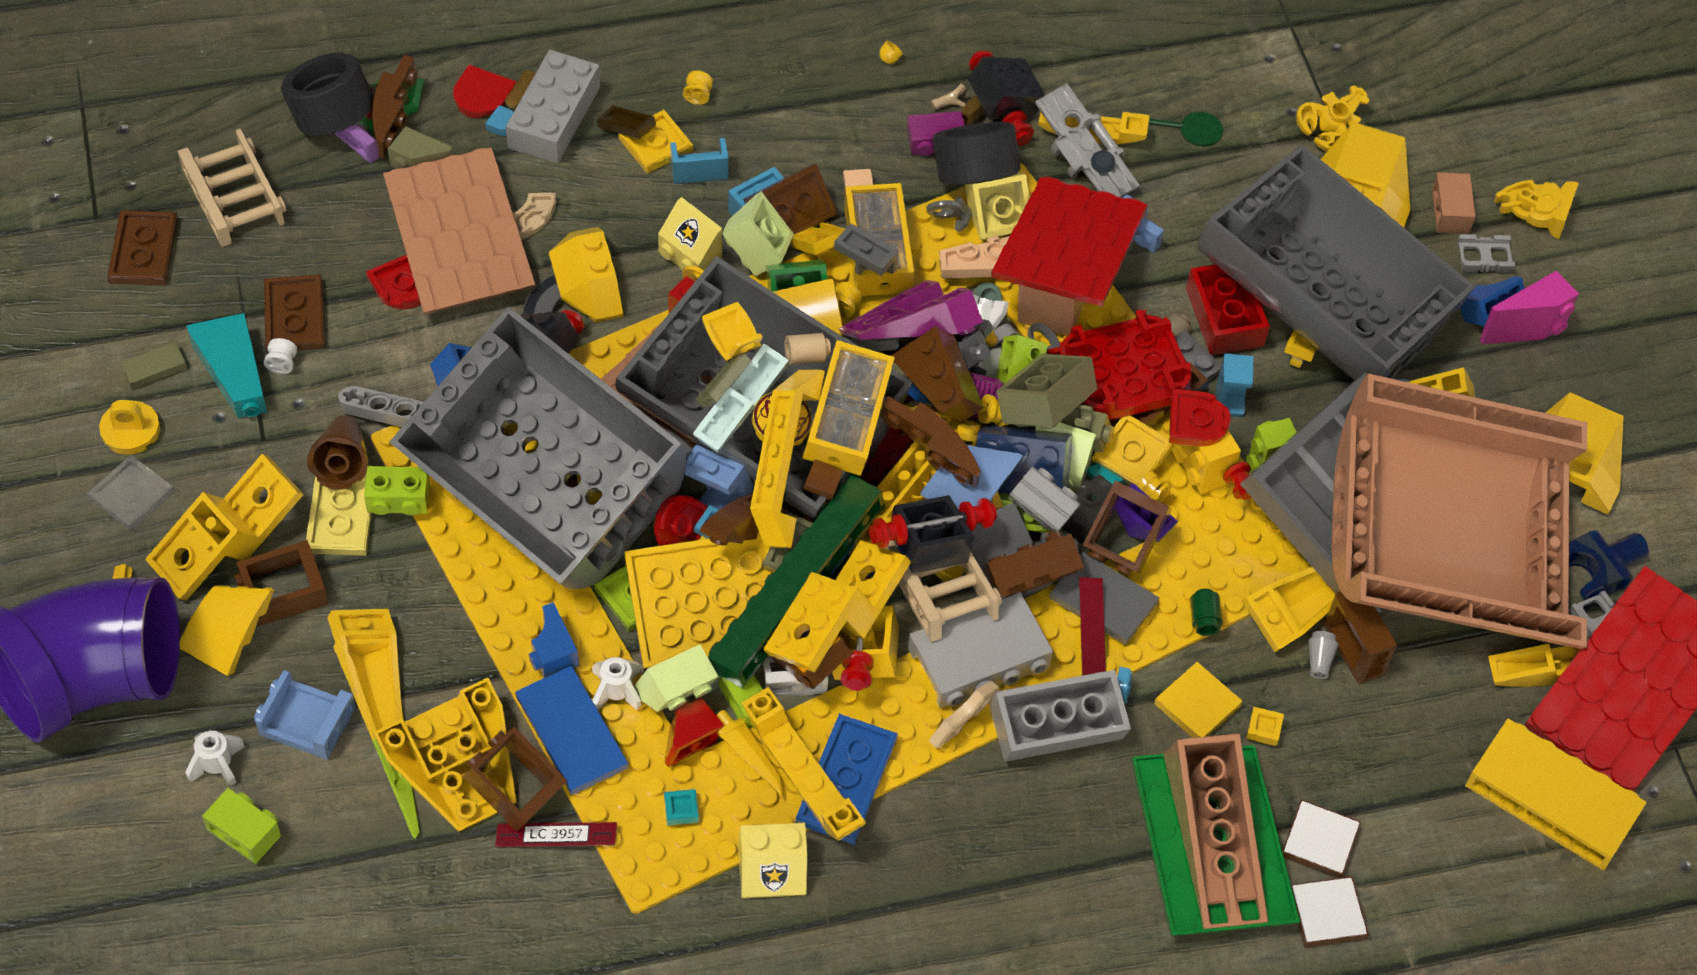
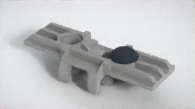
M1068 84L1035 101V104L1059 136L1053 142L1051 151L1055 156H1058L1060 153L1064 155L1070 164L1067 173L1072 180L1083 170L1097 191L1110 192L1120 198L1140 186L1121 160L1125 155L1124 149L1117 146L1100 122L1101 117L1099 114L1092 115L1088 113ZM1068 117H1075L1080 125L1076 128H1070L1064 121ZM1090 128L1093 129L1107 151L1101 150L1088 130Z

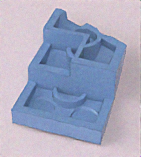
M967 445L981 471L978 486L974 488L969 484L963 485L950 472L945 469H938L920 494L926 499L950 495L958 510L961 502L968 501L972 506H977V502L981 498H987L991 501L1023 455Z

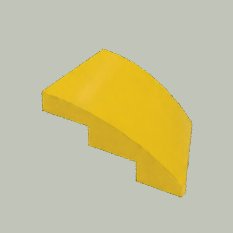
M229 586L212 587L186 626L180 640V649L226 676L235 673L243 646L250 644L258 618L266 614L274 589L271 587L262 589L248 588L246 586H238L236 588Z

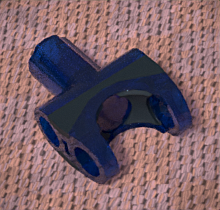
M1598 530L1590 531L1569 543V567L1580 566L1586 569L1592 577V581L1580 590L1579 594L1581 597L1587 600L1599 595L1602 591H1605L1607 595H1611L1627 586L1632 581L1633 576L1625 566L1646 557L1649 554L1648 543L1640 533L1634 532L1608 544Z

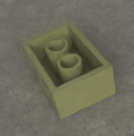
M1040 354L996 391L1003 423L1015 424L1017 427L1040 426L1042 429L1056 427L1062 419L1071 414L1078 405L1086 401L1097 390L1092 357Z

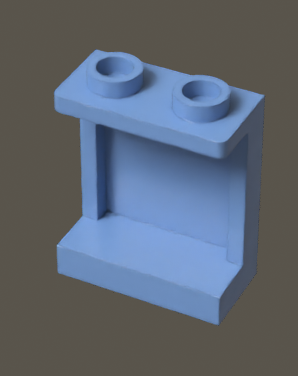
M697 444L690 455L687 456L684 475L706 485L707 490L699 500L709 507L711 505L720 510L740 497L753 494L754 485L744 465Z
M283 670L279 679L276 678L272 682L269 689V697L265 704H261L258 707L254 720L259 735L328 760L356 708L352 693L340 690L338 696L296 682L292 679L290 672Z

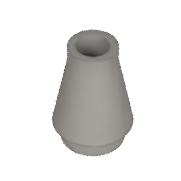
M1325 631L1312 633V638L1308 640L1310 676L1318 679L1328 678L1330 667L1339 646L1338 642H1336V635Z

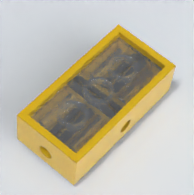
M901 183L845 186L844 209L847 227L853 224L898 250L897 270L893 274L885 271L880 276L866 268L861 275L855 273L856 261L851 259L855 287L860 290L862 296L900 294L912 288L914 267Z
M836 341L803 459L813 462L816 459L843 471L861 476L868 457L895 357L842 341Z

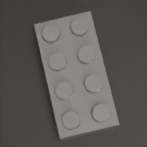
M549 49L506 125L508 148L558 164L601 86L599 64Z
M1115 670L998 691L989 702L1004 762L1122 740L1131 729Z

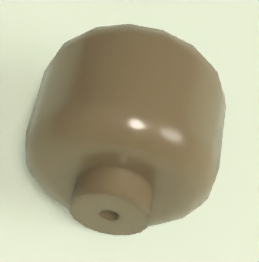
M1172 313L1167 317L1172 323L1174 337L1184 330L1191 334L1192 327L1187 316Z

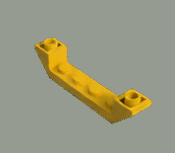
M798 370L775 388L772 393L750 506L753 518L766 547L791 548L797 518L781 513V507L802 401L820 399L825 373L823 370Z
M767 687L742 702V706L763 744L826 833L839 841L866 824L864 818L849 798L844 800L788 722L783 706L770 688Z

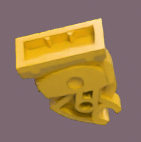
M1525 180L1514 183L1496 193L1494 202L1495 204L1505 202L1501 203L1500 213L1507 214L1513 212L1517 217L1527 220L1526 222L1530 223L1533 227L1548 228L1553 237L1560 239L1578 182L1567 181L1560 188L1555 183L1544 182V185H1535L1533 180Z

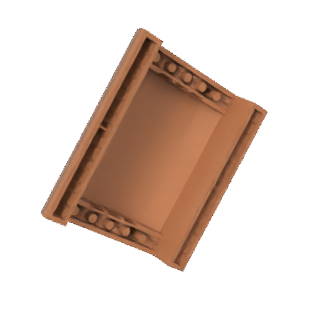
M1367 374L1361 382L1347 413L1337 450L1334 472L1331 551L1334 575L1341 593L1345 598L1354 603L1579 649L1586 648L1587 618L1568 614L1569 462L1587 450V422Z

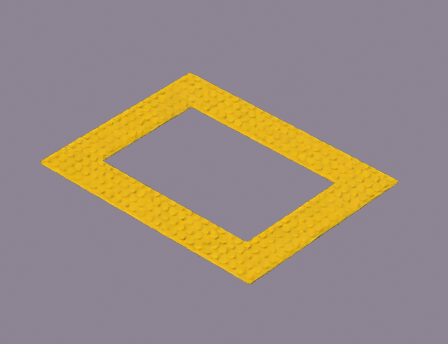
M1020 164L1021 169L1019 172L1026 174L1029 197H1031L1037 182L1027 168ZM965 186L906 210L914 267L913 287L927 280L939 282L944 295L959 287L971 289L984 283L995 284L1001 291L1002 301L1009 303L1006 316L1018 333L1028 338L1027 332L1030 326L1018 323L1019 284L992 277L941 278L940 250L967 243L979 245L986 243L988 238L982 240L979 238L972 217L966 229L959 232L955 230V222L961 220V217L936 218L927 214L926 206L941 200L955 201L957 197H961L968 206ZM1010 234L1002 235V236H998V237H999V239H1002V238H1005V237H1009ZM834 247L831 248L830 253L823 256H815L806 252L780 263L822 260L826 264L827 279L833 278L835 286L840 282L854 285L851 258L837 251ZM766 271L757 276H754V274L749 276L768 289ZM1112 285L1103 307L1084 303L1077 325L1081 324L1083 331L1136 319V316L1114 285ZM898 294L862 296L860 302L854 305L855 311L853 315L849 318H842L843 325ZM668 310L573 349L569 355L601 379L621 362L633 348L651 334L652 330L668 316L669 312ZM1034 332L1035 340L1048 343V346H1050L1048 339L1043 334ZM1055 333L1059 343L1063 342L1067 335ZM1170 416L1152 427V429L1168 439ZM509 424L504 430V435L512 436L515 434L518 428L517 424ZM391 425L371 435V441L385 467H419L389 442L402 427ZM532 440L528 442L525 446V452L533 453L536 451L539 445L538 441ZM1173 448L1155 473L1162 482L1168 481L1172 485L1169 494L1162 504L1172 509L1170 515L1178 520L1177 524L1159 542L1155 543L1140 574L1132 571L1131 575H1128L1114 568L1116 562L1111 559L1101 562L1159 597L1158 604L1127 645L1105 633L1106 671L1115 670L1116 676H1118L1119 667L1130 668V671L1135 673L1209 637L1197 634L1196 629L1192 626L1190 597L1197 590L1208 588L1220 595L1223 619L1220 629L1223 630L1251 616L1242 602L1243 599L1269 583L1312 567L1253 498L1248 500L1234 498L1232 490L1235 486L1233 484L1200 494L1196 485H1192L1188 480L1187 471L1182 462L1179 463L1176 460ZM1239 456L1238 463L1244 462ZM429 475L428 513L412 516L543 754L556 769L515 695V691L543 679L540 669L536 671L533 669L528 656L532 652L531 640L537 638L544 627L542 606L554 602L578 651L579 666L573 669L592 701L601 683L600 678L593 673L592 666L596 662L612 657L631 661L633 659L590 586L580 589H569L562 586ZM1144 543L1118 555L1135 562ZM1057 584L1025 598L1029 609L1053 650L1050 666L1040 674H1029L1021 677L1014 684L998 686L999 691L1082 676L1080 617L1049 599L1050 593ZM910 653L897 658L895 677L872 678L871 685L860 691L850 690L842 684L785 711L788 722L818 763L839 714L898 733V739L873 799L998 739L988 703L977 716L973 715L962 726V730L940 748L932 745L929 739L942 722L957 711L969 698H966L957 706L950 707L948 705L939 708L937 704L938 696L919 658L913 659ZM640 672L632 679L633 686L642 677ZM626 697L621 700L608 698V702L598 712L627 760L628 769L574 795H571L565 784L562 786L581 822H617L615 845L595 846L633 914H639L738 866V833L740 826L795 823L796 815L803 801L753 727L749 728L750 732L780 776L782 796L725 740L667 767L664 761L670 723L662 710L657 712L642 701L641 707L636 710L626 701ZM696 789L699 823L667 826L664 792Z

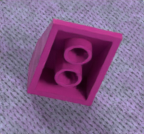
M1555 271L1493 306L1479 341L1482 344L1543 340L1552 334L1558 335L1567 328V321L1570 314L1575 310L1574 305L1579 293Z

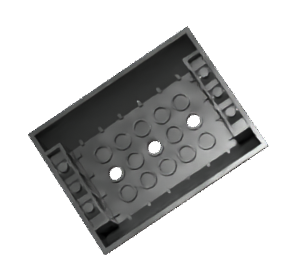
M1302 144L1209 218L1198 241V250L1353 380H1356L1365 372L1392 379L1432 342L1475 288L1471 282ZM1271 255H1276L1279 258V260L1273 258ZM1314 290L1319 291L1322 296L1316 294ZM1357 327H1362L1366 332L1359 330Z
M716 256L618 375L615 386L618 393L699 446L744 465L750 479L755 482L763 441L758 438L755 433L756 430L752 426L751 418L753 414H749L719 452H716L693 436V432L715 405V403H712L702 408L696 402V398L707 386V384L702 382L701 377L704 375L715 377L728 362L725 361L712 343L705 329L702 316L738 302L752 321L757 334L761 333L763 337L760 342L761 347L763 344H766L783 357H785V337L788 335L823 333L824 338L829 339L831 353L830 356H826L824 363L788 365V369L768 393L773 392L775 388L798 370L825 371L822 383L823 388L836 341L854 344ZM761 347L747 352L745 355L752 360ZM891 369L882 404L888 396L903 404L913 382ZM819 400L805 401L811 409L812 419H814ZM881 409L867 460L890 429L883 418H881ZM800 444L797 446L793 445L783 501L815 521L821 508L828 505L831 499L803 489L814 462L803 459L804 447ZM843 471L836 490L842 483H846L851 475L856 476L857 474Z

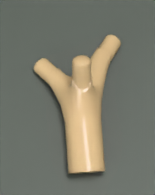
M960 84L951 93L931 100L933 109L938 110L948 105L963 107L966 103L959 100L958 97L966 90L965 85Z

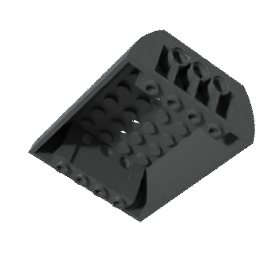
M509 306L389 441L562 586L569 589H580L594 585L606 576L624 555V551L631 547L655 519L656 513L663 501L679 491L686 467L685 448L680 441ZM509 424H517L518 428L515 434L512 436L504 435V430ZM532 440L538 441L539 445L536 451L533 453L525 452V446L528 442ZM572 475H581L579 485L573 488L567 486V481ZM594 492H602L603 496L595 505H590L588 502L590 495Z

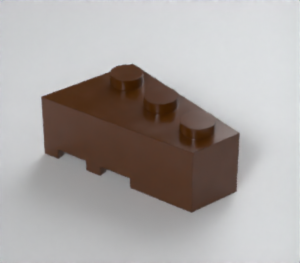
M934 326L891 355L895 357V364L941 414L961 423L984 408L954 335Z
M1058 532L1046 537L1045 543L1037 546L1034 543H1029L1017 548V553L1008 556L1004 553L989 559V563H987L984 571L991 587L997 588L1001 599L1020 592L1023 594L1082 571L1084 565L1072 535L1063 536L1062 532Z

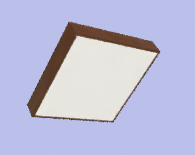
M1301 799L1282 850L1283 857L1335 878H1341L1344 874L1361 821Z
M1352 876L1290 884L1300 920L1298 927L1304 948L1367 939L1369 934Z

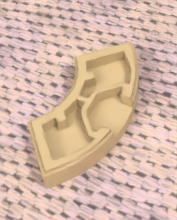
M528 193L525 204L518 211L512 213L521 240L534 235L548 223L556 207V193Z
M991 680L976 689L957 711L942 722L929 739V742L936 748H940L962 730V726L973 715L977 716L994 694L999 691V687Z

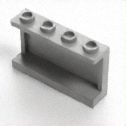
M1021 592L1001 599L1002 605L999 606V619L993 621L984 607L946 620L945 624L942 625V639L930 642L924 629L910 633L908 650L913 659L919 658L937 693L939 708L948 705L950 707L959 705L966 698H969L976 689L991 680L997 686L1003 684L1011 685L1016 683L1021 677L1029 674H1040L1050 666L1053 650Z

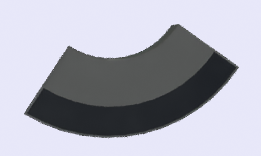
M555 275L544 279L531 291L525 301L523 314L554 313L556 308L564 302L561 300Z

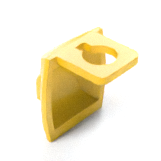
M738 302L702 316L705 329L712 343L725 361L761 347L760 342L763 338L761 333L757 334L752 321Z

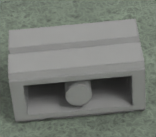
M1032 466L1010 493L1008 499L1051 533H1058L1080 504L1076 501L1078 496L1065 486L1060 489L1052 482L1054 477L1045 469L1039 468V470H1036Z

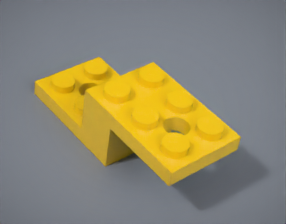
M261 454L224 498L202 492L145 560L160 577L165 578L169 582L174 594L180 600L187 601L225 556L237 560L249 558L304 494L268 455ZM264 489H267L268 497L264 503L260 504L259 495ZM188 550L189 560L186 564L182 565L181 556L183 552Z
M860 540L836 580L811 572L767 642L764 650L770 656L814 673L840 630L863 639L865 638L911 561L905 555L885 548L880 549L876 545ZM875 571L873 578L865 580L869 573ZM810 630L806 638L800 639L803 632Z

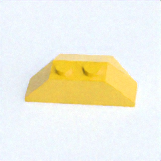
M599 227L570 232L549 251L561 300L589 316V319L595 323L624 317L617 277L603 230Z
M914 442L877 488L882 490L885 507L876 518H883L886 523L891 522L894 505L926 499L920 493L938 470L925 458L926 444L920 445Z

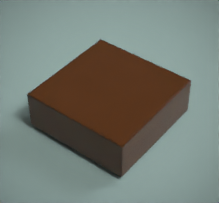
M815 459L803 489L832 500L843 470Z

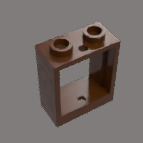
M1114 481L1083 546L1089 548L1087 554L1097 560L1104 562L1107 557L1116 562L1114 568L1128 575H1131L1132 571L1140 574L1172 509L1120 482ZM1119 498H1123L1157 515L1135 562L1097 544Z
M308 540L237 562L239 574L234 575L237 587L246 586L253 588L251 578L298 563L302 564L309 584L307 588L272 598L266 614L258 618L257 627L329 604Z
M1338 591L1334 596L1324 627L1327 632L1336 635V642L1339 644L1338 651L1359 685L1385 675L1397 644L1374 606L1351 602L1344 597L1341 591Z
M513 727L507 734L502 730L499 731L487 743L491 749L485 755L479 751L466 764L470 770L463 778L517 831L567 780ZM504 747L544 785L520 810L480 771Z

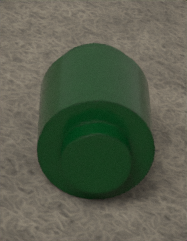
M1208 588L1197 590L1190 597L1192 626L1199 635H1215L1220 632V626L1223 624L1220 595Z

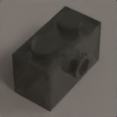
M1100 474L1091 481L1086 480L1079 487L1076 501L1080 505L1062 527L1064 531L1069 532L1082 545L1113 485ZM1115 508L1107 524L1118 515Z

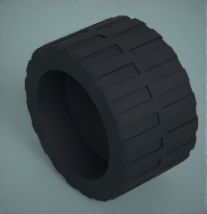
M328 53L309 59L295 67L293 71H290L281 85L282 95L300 132L310 136L330 135L352 127L362 120L371 111L374 96L361 65L356 57L348 53Z
M988 122L959 126L940 131L932 137L938 180L941 183L964 185L988 182L1012 176L1021 169L1015 125L1010 122Z

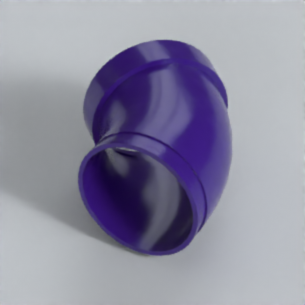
M135 577L94 581L41 595L11 609L0 607V707L17 729L33 742H41L69 726L71 717L86 710L124 701L166 699L175 683L180 656L179 614L174 592L169 582L163 577H152L150 579Z

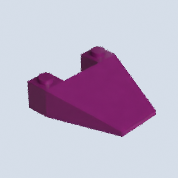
M927 280L901 292L840 327L839 332L852 338L867 340L916 337L937 326L950 334L966 335L975 330L974 326L982 323L983 320L970 289L959 287L943 295L939 282Z

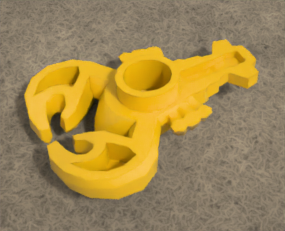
M1351 86L1349 88L1350 95H1346L1339 100L1334 92L1326 94L1322 97L1325 105L1314 102L1302 104L1298 108L1295 118L1300 130L1307 136H1310L1312 131L1316 129L1319 117L1320 129L1326 132L1318 135L1319 138L1316 136L1313 141L1317 147L1327 152L1346 131V125L1349 127L1353 122L1359 124L1361 118L1353 113L1359 104L1366 105L1370 100L1367 97V93L1361 87Z

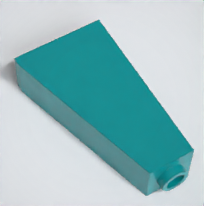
M242 313L186 325L192 348L237 418L254 417L258 414L266 413L267 409L245 314Z

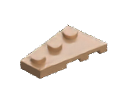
M998 236L988 238L986 243L979 245L967 243L940 250L941 278L991 277V271L1009 237L999 239Z

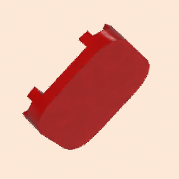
M1146 309L1135 310L1136 319L1083 331L1081 324L1071 327V333L1063 342H1060V346L1066 345L1070 347L1071 356L1092 357L1097 390L1086 401L1082 402L1081 405L1091 406L1093 411L1107 414L1109 420L1170 406L1173 388L1191 389L1190 362L1186 363L1172 333V323L1166 316L1161 319L1158 316L1147 315Z

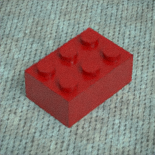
M1216 264L1190 268L1186 291L1208 352L1211 355L1264 347L1270 326L1261 302Z

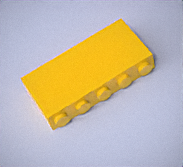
M1510 719L1506 720L1472 771L1465 785L1603 871L1647 803L1635 792L1624 789L1614 783L1607 775L1596 772L1586 766L1579 758L1566 754L1556 748L1549 740L1538 737L1524 725L1515 723Z

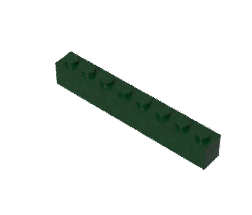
M851 475L846 483H842L838 487L834 498L828 505L821 508L812 526L803 531L800 541L792 550L787 551L784 555L781 565L775 572L767 576L762 589L757 595H753L749 599L743 613L739 618H735L730 623L724 637L720 642L717 641L711 647L708 659L718 675L740 688H744L769 656L764 647L811 572L830 578L873 523L874 519L884 509L885 503L882 490L854 475Z

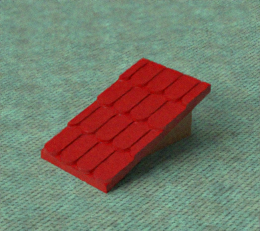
M1041 177L991 271L992 278L1019 284L1018 323L1029 326L1034 323H1041L1055 333L1068 336L1071 333V327L1077 325L1085 302L1103 307L1147 212L1148 205L1137 199L1120 198L1110 192L1093 191L1083 185H1070L1056 178Z
M1644 566L1587 641V647L1578 652L1533 711L1524 726L1538 737L1549 740L1556 748L1566 754L1579 758L1586 766L1596 772L1607 775L1614 783L1624 789L1635 792L1697 709V600L1660 575L1658 576L1656 572L1647 566Z

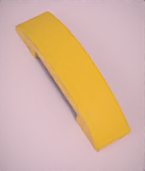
M1040 112L1038 126L1057 134L1042 112ZM1123 112L1122 119L1100 116V122L1116 144H1125L1146 139L1150 115ZM1068 117L1064 121L1070 128H1076L1080 125L1075 117ZM1090 128L1088 131L1097 144H1103L1093 129Z

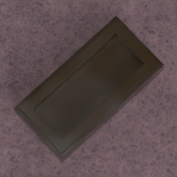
M614 105L596 119L598 128L638 139L656 125L654 116Z

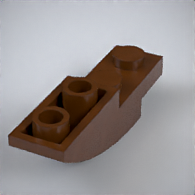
M407 55L403 56L394 74L383 71L374 95L372 118L377 152L380 158H385L388 147L397 138L399 129H403L407 121L404 104L410 85L414 86L418 77L414 58Z
M890 396L886 398L882 404L881 418L889 427L903 430L917 444H926L925 458L933 467L940 470L945 469L953 474V477L963 485L969 484L974 488L978 486L981 471L974 456L959 434L943 418L921 402L913 411Z
M753 494L740 497L718 510L701 526L700 532L710 536L711 542L726 546L729 542L742 544L746 540L757 539L759 530L750 510ZM781 508V513L787 514V512H790Z

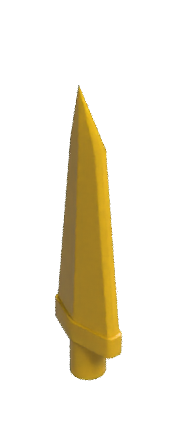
M725 710L719 712L716 716L724 724V727L717 732L718 735L782 796L780 776L746 726L747 724L742 718L734 721Z

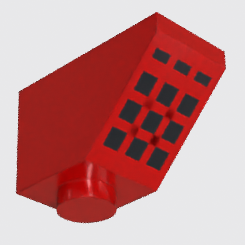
M702 698L692 703L686 702L675 710V717L669 728L664 761L667 767L716 743L719 737L717 732L724 727V724Z

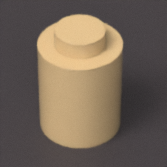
M823 333L788 335L785 337L784 342L785 358L789 360L788 365L824 363L826 356H830L831 353L830 341L828 338H824Z

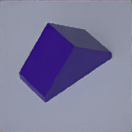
M1132 483L1129 486L1130 488L1148 496L1134 483ZM1119 498L1115 509L1129 537L1146 540L1157 515L1123 498ZM1169 515L1156 542H1159L1177 524L1178 520L1172 515Z

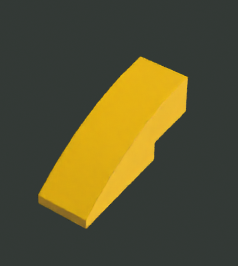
M1544 644L1488 656L1494 684L1496 686L1508 687L1553 686L1581 649L1569 646L1551 649L1550 644Z

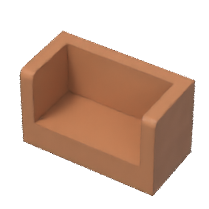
M1437 173L1432 187L1437 233L1469 234L1476 217L1470 174Z

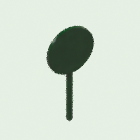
M1206 112L1190 113L1183 118L1181 123L1149 118L1148 123L1180 128V132L1187 142L1200 147L1216 144L1223 135V126L1220 120Z

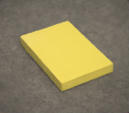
M366 474L360 482L357 481L346 489L325 487L317 481L315 476L306 540H308L313 554L367 555L372 513H367L364 500Z

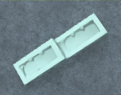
M763 344L734 384L715 403L693 432V436L716 452H719L754 410L755 404L762 396L769 392L788 369L789 360L766 344Z

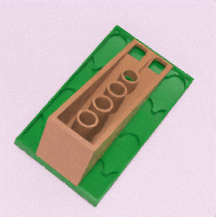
M1240 734L1179 739L1163 754L1133 756L1131 758L1139 802H1141L1170 937L1282 926L1300 922L1255 745L1242 746Z

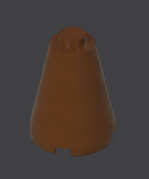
M341 415L336 417L309 450L307 467L310 473L312 471L317 477V481L321 485L332 489H346L351 487V484L357 481L360 482L367 472L368 457L359 422L352 416Z

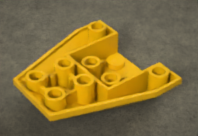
M1353 122L1321 160L1402 227H1405L1410 212L1405 137Z
M1569 392L1546 413L1587 422V450L1569 462V482L1586 489L1581 503L1609 514L1620 491L1624 416Z
M489 678L461 690L458 697L405 722L403 719H400L373 732L387 762L458 832L497 814L496 810L463 778L470 770L466 764L479 751L485 755L491 749L487 743L499 731L502 730L506 734L503 707ZM504 747L480 771L515 805L516 796L509 750Z

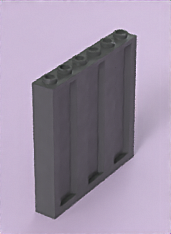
M1366 372L1348 385L1240 483L1335 593L1340 591L1334 575L1331 551L1335 464L1347 413L1361 382L1367 375ZM1375 607L1378 613L1384 609Z

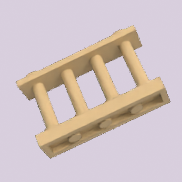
M241 129L235 130L238 145L202 158H198V156L193 157L188 147L177 151L182 170L221 248L232 244L229 232H232L233 228L270 214H274L279 226L285 224L283 213L286 212V207L281 196H275L254 156L256 150L251 138H245ZM241 155L244 156L247 162L246 165L210 178L208 176L203 177L201 174L204 168ZM252 174L258 183L222 197L217 195L213 197L211 194L213 188ZM261 194L264 195L267 204L232 217H228V215L222 216L221 214L223 208Z
M889 541V545L885 549L901 554L895 542ZM971 552L968 563L959 564L966 573L965 576L928 587L927 585H922V577L954 566L912 574L908 567L898 583L930 642L942 639V625L945 624L946 620L981 608H986L993 621L999 619V606L1002 605L1000 593L997 588L991 587ZM973 586L978 594V597L940 609V607L935 608L932 603L935 598Z

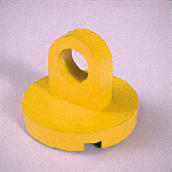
M118 400L113 402L111 407L102 416L99 429L102 441L112 451L118 454L131 455L146 450V446L150 445L151 442L153 444L158 439L160 423L154 409L144 402Z

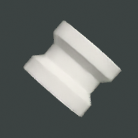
M272 339L268 344L269 354L264 359V366L271 372L287 374L293 369L294 362L292 359L296 356L297 346L286 339Z

